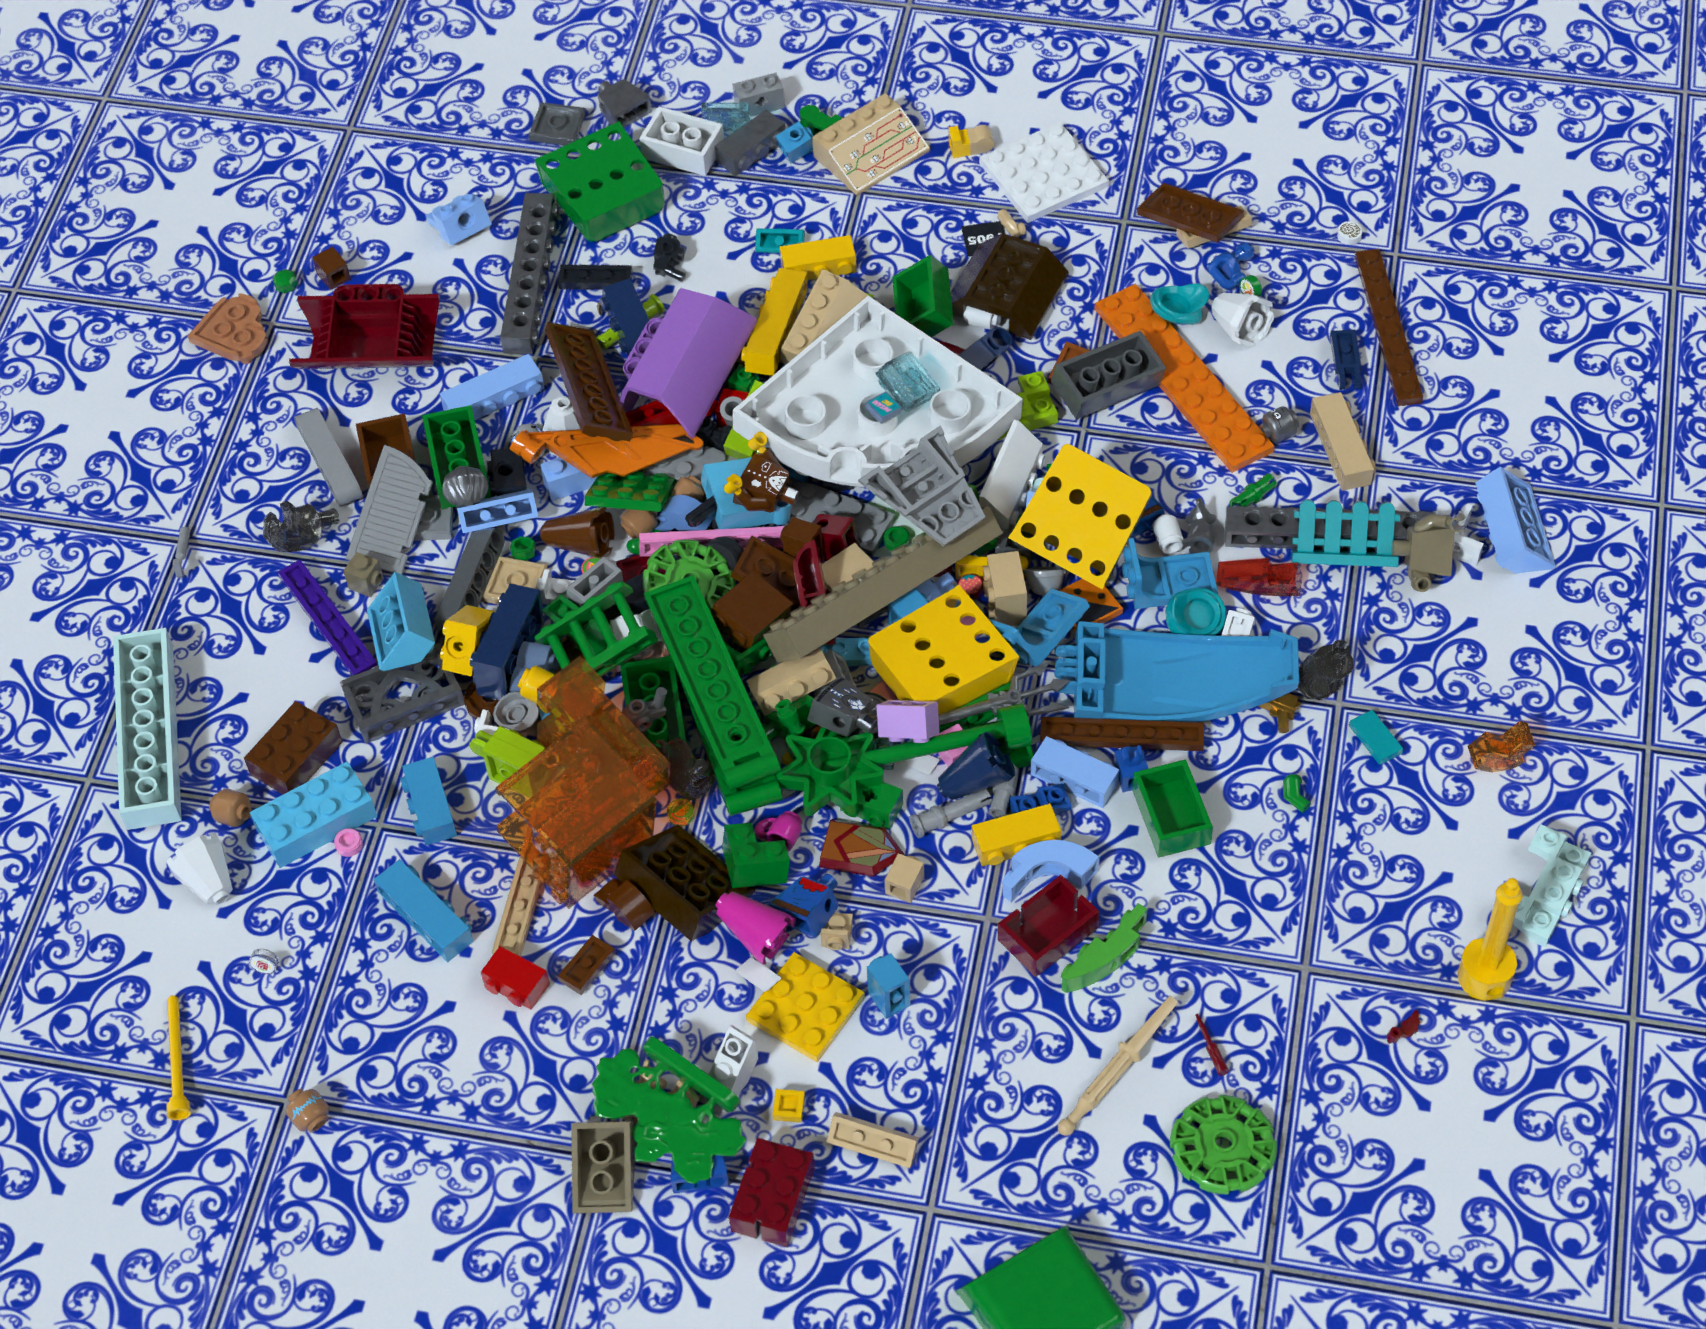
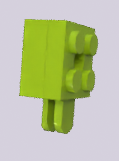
M499 726L493 735L479 730L475 738L469 743L470 749L475 754L484 758L490 780L533 801L552 777L544 745L537 740L531 741L522 737L516 730H508Z

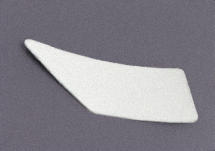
M926 755L905 761L907 766L930 775L940 759Z

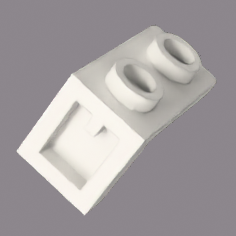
M1467 504L1464 512H1458V514L1462 513L1466 517L1462 521L1456 520L1458 525L1467 526L1473 505ZM1465 529L1459 533L1455 532L1453 558L1477 566L1484 543L1462 536Z

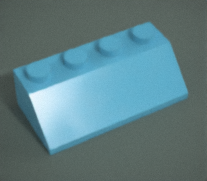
M394 572L367 609L378 665L382 671L419 663L427 654L432 652L435 646V639L421 583Z

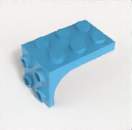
M1128 538L1127 547H1123L1125 562L1122 563L1123 577L1128 578L1129 584H1126L1128 599H1133L1134 609L1167 606L1171 597L1176 593L1192 588H1205L1218 595L1209 552L1148 558L1138 555L1134 538Z
M1051 588L1017 628L991 619L989 621L1019 655V663L1038 666L1049 656L1050 652L1066 636L1074 624L1081 619L1090 605L1084 598ZM997 651L1002 657H1005L1004 653Z

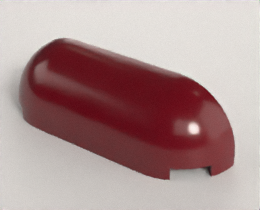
M812 540L800 548L793 562L800 605L805 606V608L812 604L811 600L823 593L825 595L828 594L816 541ZM836 637L825 644H836Z

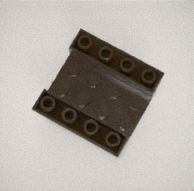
M1002 233L980 243L951 290L952 313L963 318L965 308L969 306L1009 319V333L1032 340L1067 279L1069 271L1047 247Z

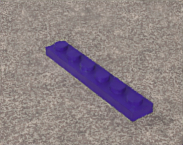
M301 560L278 571L279 578L351 675L360 674L377 666L376 660Z

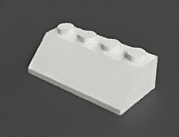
M1018 420L1013 421L979 496L980 507L989 505L1003 532L1002 534H1004V530H1011L1015 526L1020 515V508H1025L1028 490L1033 488L1034 481L1037 479L1036 472L1038 469L1043 468L1046 457L1042 454L1043 443Z

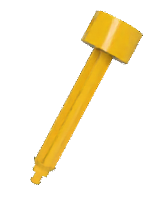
M1509 878L1497 888L1496 899L1485 937L1474 939L1465 947L1458 968V982L1462 989L1471 997L1482 1001L1502 998L1509 991L1517 968L1516 955L1507 944L1518 905L1523 898L1519 883L1515 878Z

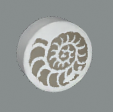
M1344 222L1338 228L1337 237L1343 244H1357L1362 237V228L1355 222Z

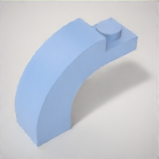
M1046 840L1031 844L1021 849L1012 857V870L1002 880L1003 897L1012 902L1031 881L1045 875H1062L1072 884L1082 889L1098 872L1099 856L1079 844L1064 840Z

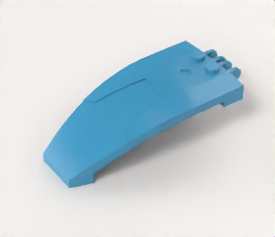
M1078 621L1075 631V646L1058 645L1055 648V655L1061 658L1055 661L1056 669L1054 675L1058 679L1071 680L1058 693L1074 694V718L1203 722L1226 717L1227 715L1262 705L1296 690L1299 685L1298 638L1273 629L1270 630L1268 636H1208L1104 628V623Z

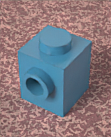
M799 121L775 136L779 149L790 164L813 150V134L808 127L803 128Z

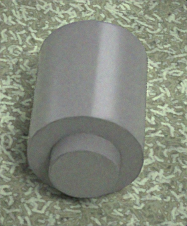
M734 396L726 398L720 406V413L727 426L731 428L733 427V409L742 402L740 398Z

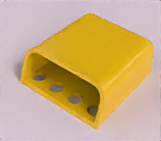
M1065 444L1060 449L1008 538L1103 590L1109 582L1111 574L1123 553V547H1126L1128 538L1131 537L1152 496V492L1143 483L1070 444ZM1021 531L1028 532L1034 536L1032 538H1025ZM1044 541L1057 549L1054 551L1047 550L1044 546ZM1067 554L1080 560V562L1071 563L1067 558ZM1090 566L1100 571L1102 575H1093L1090 571Z
M960 585L955 586V588L882 629L868 639L871 663L899 700L937 701L938 714L958 709L1009 683L1019 660V655ZM957 599L960 600L961 604L955 607ZM965 616L975 618V622L972 625H963L960 620ZM984 633L990 636L989 641L985 643H979L975 640L978 634ZM995 651H1000L1005 655L1000 661H994L989 656Z

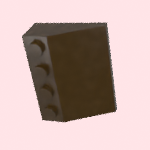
M679 824L622 850L614 876L622 883L626 880L632 883L645 896L652 908L690 941L711 932L722 922L716 914L718 908L715 905L724 893L729 894L733 891L749 898L755 892L753 886L732 888L727 865Z

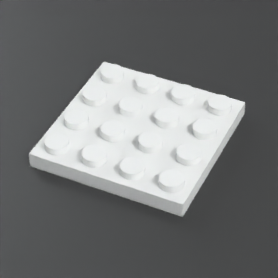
M1060 122L979 157V164L1027 223L1109 187L1107 177Z

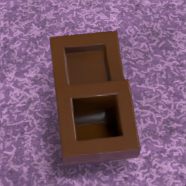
M612 878L594 894L597 903L612 911L618 921L634 931L655 913L645 896L627 880L622 883Z

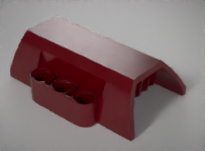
M354 284L337 287L333 292V296L297 297L298 304L310 325L314 338L310 358H289L290 367L296 369L433 367V345L440 302L439 294H404L403 288L398 284Z

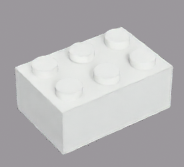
M658 107L639 138L641 153L647 160L706 176L716 160L715 145L724 140L723 124Z

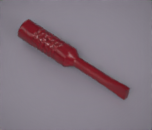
M1197 1013L1195 1016L1207 1043L1206 1050L1218 1075H1226L1229 1069L1217 1044L1211 1040L1204 1023Z

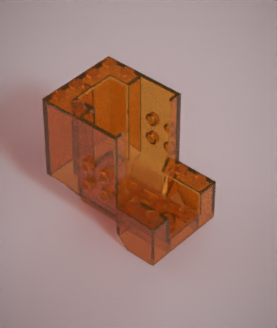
M581 656L537 688L538 706L544 713H550L537 723V739L546 749L496 787V793L499 796L501 795L515 810L497 825V832L533 870L532 874L541 885L545 883L551 889L550 893L558 904L563 903L568 909L615 873L622 850L653 836L657 801L655 796L669 786L671 763L604 694L606 682Z

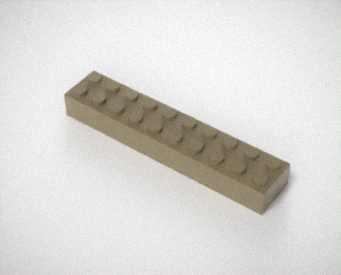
M989 505L981 507L986 517L985 520L945 547L923 532L911 539L913 543L907 546L903 544L892 550L893 555L888 558L884 556L872 562V568L868 570L862 569L852 575L853 579L847 583L842 581L831 588L833 592L827 595L823 593L811 600L812 604L806 608L801 606L790 613L792 617L786 620L780 619L769 626L771 630L763 634L777 663L800 659L1001 535L1003 532Z

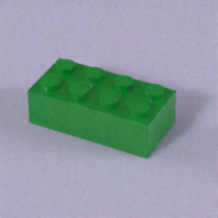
M471 405L422 415L442 509L457 507V505H453L446 500L442 490L445 476L459 466L477 468L483 473L488 483ZM489 483L487 494L483 499L491 498Z
M666 656L620 664L626 706L635 699H643L644 702L654 700L656 690L659 687L667 690L664 702L667 710L666 714L654 720L648 730L636 734L630 733L636 770L688 762L689 756L677 680L671 657Z

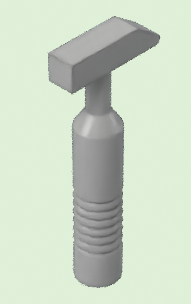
M181 527L175 555L176 559H173V567L177 578H185L182 560L186 558L190 536V528Z

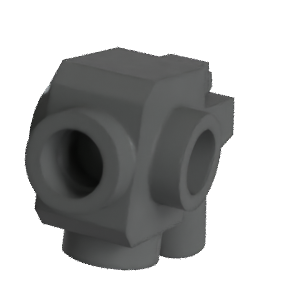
M663 687L657 688L654 700L644 702L643 699L631 701L622 710V716L618 717L622 730L624 732L629 731L631 734L644 732L652 726L654 720L664 716L667 711L664 706L667 690Z

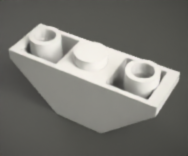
M733 1025L729 1026L708 1074L737 1096L748 1083L757 1063L756 1039ZM702 1094L699 1095V1102L702 1104H706L709 1101ZM716 1104L713 1107V1110L719 1115L725 1112Z

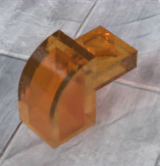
M1519 721L1503 735L1484 732L1467 747L1475 769L1486 772L1511 770L1525 762L1523 755L1532 749L1535 743L1528 723Z

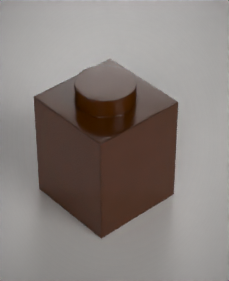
M333 246L312 257L317 275L330 290L351 280L347 263Z

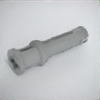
M984 789L942 807L934 805L930 807L929 811L920 815H910L909 821L912 830L918 838L924 837V833L936 828L941 830L945 828L947 822L984 806L991 805L992 799H987V797H990L987 789Z

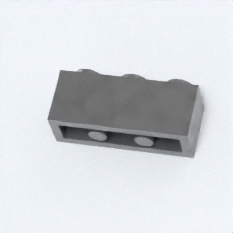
M764 110L715 145L716 162L736 177L778 146L775 136L786 130L785 123L768 110Z

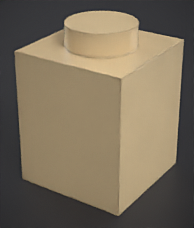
M898 853L885 878V894L911 903L924 878V863L914 856H904Z

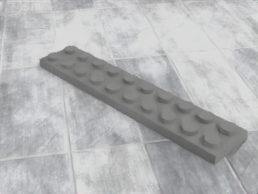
M685 437L676 438L677 440L694 444L693 440ZM703 444V448L698 451L689 449L646 467L645 472L647 475H654L656 473L667 474L668 477L675 478L676 485L681 477L688 478L689 475L701 481L703 465L737 459L726 455L725 452L709 446L705 447ZM789 477L787 487L799 491L795 504L792 505L789 521L783 525L787 526L793 517L812 523L819 514L854 518L859 547L866 555L874 556L884 539V533L895 520L894 513L805 481L803 483Z

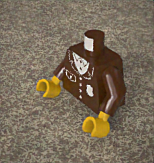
M761 431L754 434V437L748 442L749 448L754 451L758 450V454H753L741 477L737 474H732L726 479L728 483L724 485V491L727 494L734 493L733 503L744 506L748 511H766L771 513L775 511L780 501L794 505L799 491L787 487L790 474L776 460L770 449L764 447L767 443V436Z

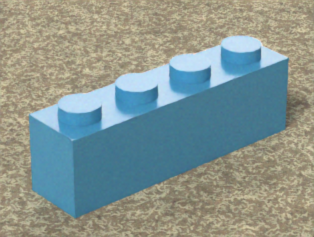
M399 859L374 878L377 891L448 963L473 943L471 935L472 926L463 916L459 918L454 913L453 906L446 899L441 900L437 896V891L429 882L424 884L419 879L420 875L412 865L406 866Z

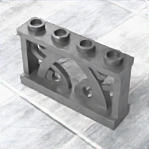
M439 643L435 644L432 652L427 654L419 663L387 671L380 670L379 665L368 671L351 675L340 682L344 696L365 744L465 705L462 690L453 672L442 670L443 660L440 659L442 648ZM439 665L438 673L429 678L432 674V666ZM445 676L449 686L441 687L437 682ZM396 681L419 685L408 702L401 703L395 699H385ZM362 694L365 699L372 701L361 702L356 699V696ZM359 709H371V716L363 719Z

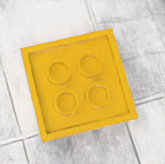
M793 952L777 973L781 979L769 990L762 993L747 1013L746 1021L818 1062L865 998V992Z

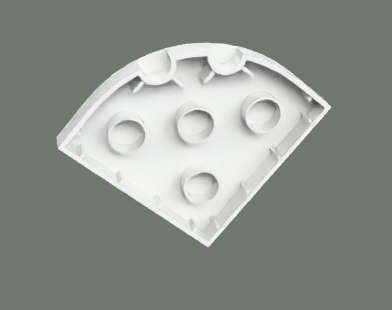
M867 296L733 409V430L748 441L757 432H763L767 436V443L764 447L770 449L776 460L794 469L800 475L811 476L841 485L864 487L858 482L861 477L878 466L885 470L918 448L922 437L940 425L944 431L947 443L951 445L954 451V457L958 466L963 467L1010 429L1014 420L1021 419L1023 398ZM886 391L902 407L901 414L881 424L865 408L868 400Z

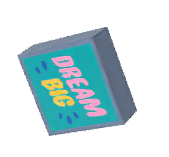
M886 391L868 400L865 408L881 424L901 414L902 407Z

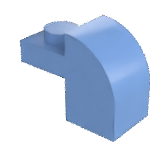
M675 495L659 515L658 519L660 522L655 530L661 532H669L674 528L678 531L706 530L714 519V515H711L697 527L688 526L685 520L686 515L702 503L686 495Z

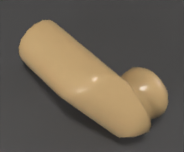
M1002 209L998 212L997 217L1011 236L1019 238V236L1026 234L1025 225L1023 223L1016 224L1007 210Z

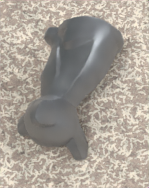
M1197 498L1196 507L1185 517L1186 522L1191 525L1189 526V536L1183 540V545L1191 547L1189 549L1191 554L1210 553L1214 549L1215 543L1214 532L1210 524L1215 522L1216 516L1205 508L1201 498Z

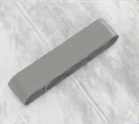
M315 408L295 416L294 420L338 506L341 507L363 498L360 486L319 409Z

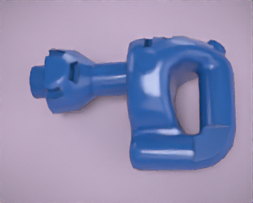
M1242 242L1236 247L1235 253L1223 252L1208 263L1209 274L1222 288L1233 289L1240 285L1242 278L1246 277L1240 271L1238 261H1248L1253 258V245Z

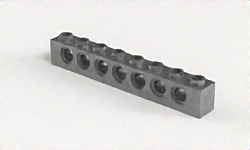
M525 193L500 336L503 354H533L534 345L538 344L539 336L536 329L537 326H541L540 307H544V293L542 292L543 289H547L546 271H550V257L548 255L553 253V239L551 237L556 234V222L554 219L559 216V205L554 202L553 194Z
M1227 506L1225 547L1297 549V544H1292V538L1298 537L1299 518H1294V510L1299 511V508ZM1316 508V511H1326V509ZM1342 509V512H1352V510ZM1369 510V513H1378V511ZM1395 510V514H1400V522H1394L1393 540H1406L1408 527L1414 526L1419 520L1430 514H1436V512H1405ZM1315 519L1314 538H1324L1325 519ZM1342 520L1341 539H1350L1351 520ZM1368 520L1367 539L1377 540L1378 521ZM1314 545V549L1323 550L1324 545ZM1340 546V550H1350V546ZM1366 547V551H1376V547Z

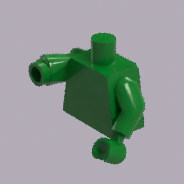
M806 694L793 702L789 699H783L776 704V711L766 716L760 710L759 714L765 723L762 727L768 740L770 741L775 736H778L786 741L788 735L800 736L816 725L807 720L814 698Z

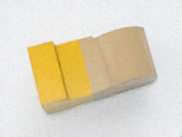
M979 125L973 129L959 130L958 126L948 127L949 147L952 158L986 153L994 147L991 129L987 125Z

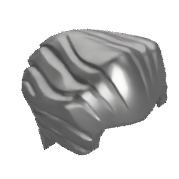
M459 466L445 476L442 489L443 495L453 505H474V503L480 502L487 494L488 483L479 469Z

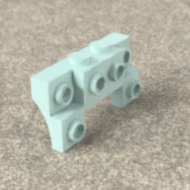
M1540 824L1528 851L1542 857L1547 863L1530 896L1523 895L1518 905L1513 925L1530 941L1546 947L1560 917L1566 918L1572 907L1573 902L1569 901L1571 895L1577 896L1584 881L1580 880L1589 862L1591 852L1566 842L1567 835Z

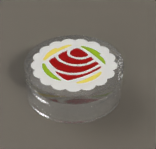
M267 949L254 950L249 959V965L255 971L262 974L274 973L279 964L277 955Z

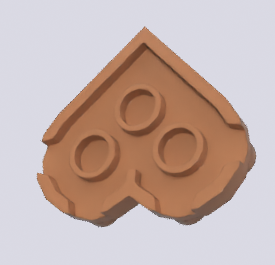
M239 293V297H232L227 300L226 297H223L187 336L189 343L229 360L249 364L263 352L268 343L263 326L259 323L262 319L261 310L256 299L250 295Z

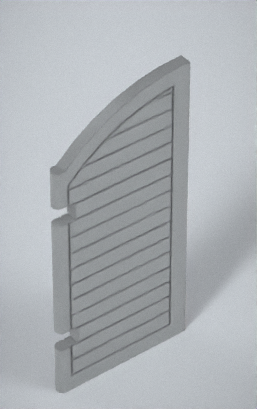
M387 445L383 446L346 560L350 561L355 553L358 552L379 560L381 570L402 574L408 555L401 552L403 547L409 549L412 547L426 502L420 501L419 498L421 494L429 496L433 481L428 479L417 463L395 448Z

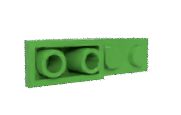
M1138 903L1132 911L1127 910L1124 913L1118 928L1110 930L1104 941L1095 937L1090 944H1084L1078 953L1077 960L1073 964L1069 963L1061 973L1062 991L1069 993L1090 986L1107 977L1128 961L1139 949L1140 934L1138 932L1146 924L1147 908Z

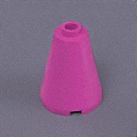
M733 891L729 894L724 893L715 905L718 908L717 916L753 957L763 965L766 964L765 957L771 960L789 937V934L785 932L789 925L794 927L796 919L787 913Z

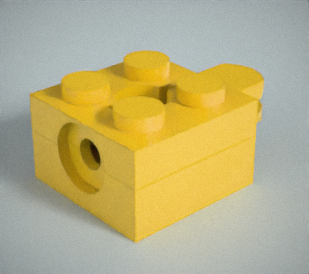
M466 605L445 621L442 631L443 635H445V643L440 652V659L443 660L442 670L467 676L474 675L473 667L470 666L471 655L473 651H477L480 645L481 634L483 631H487L492 612L496 611Z

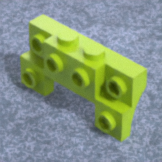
M1042 371L1019 376L1018 385L1021 393H1017V395L1023 398L1021 419L1018 421L1029 431L1057 424L1058 412L1050 397V388ZM1009 429L997 440L1005 438L1009 432Z

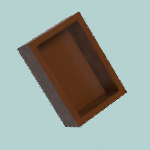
M405 413L356 424L368 488H370L384 445L397 449L416 463Z
M295 701L244 757V761L252 777L279 793L285 794L308 782L340 746L342 739L337 724Z

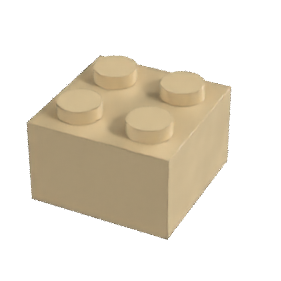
M1019 552L987 555V566H983V592L989 601L987 603L988 617L1009 626L1020 625L1027 617V590Z

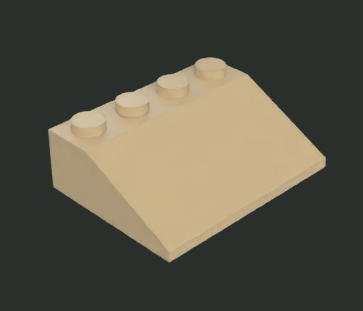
M822 269L781 348L780 363L788 364L869 295L845 278Z

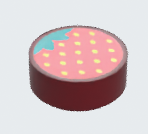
M966 574L958 580L957 585H960L972 600L978 599L983 594V580L978 575Z

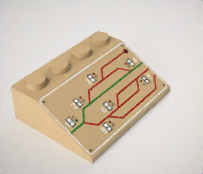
M886 93L812 137L814 158L857 196L930 151V147L901 106Z

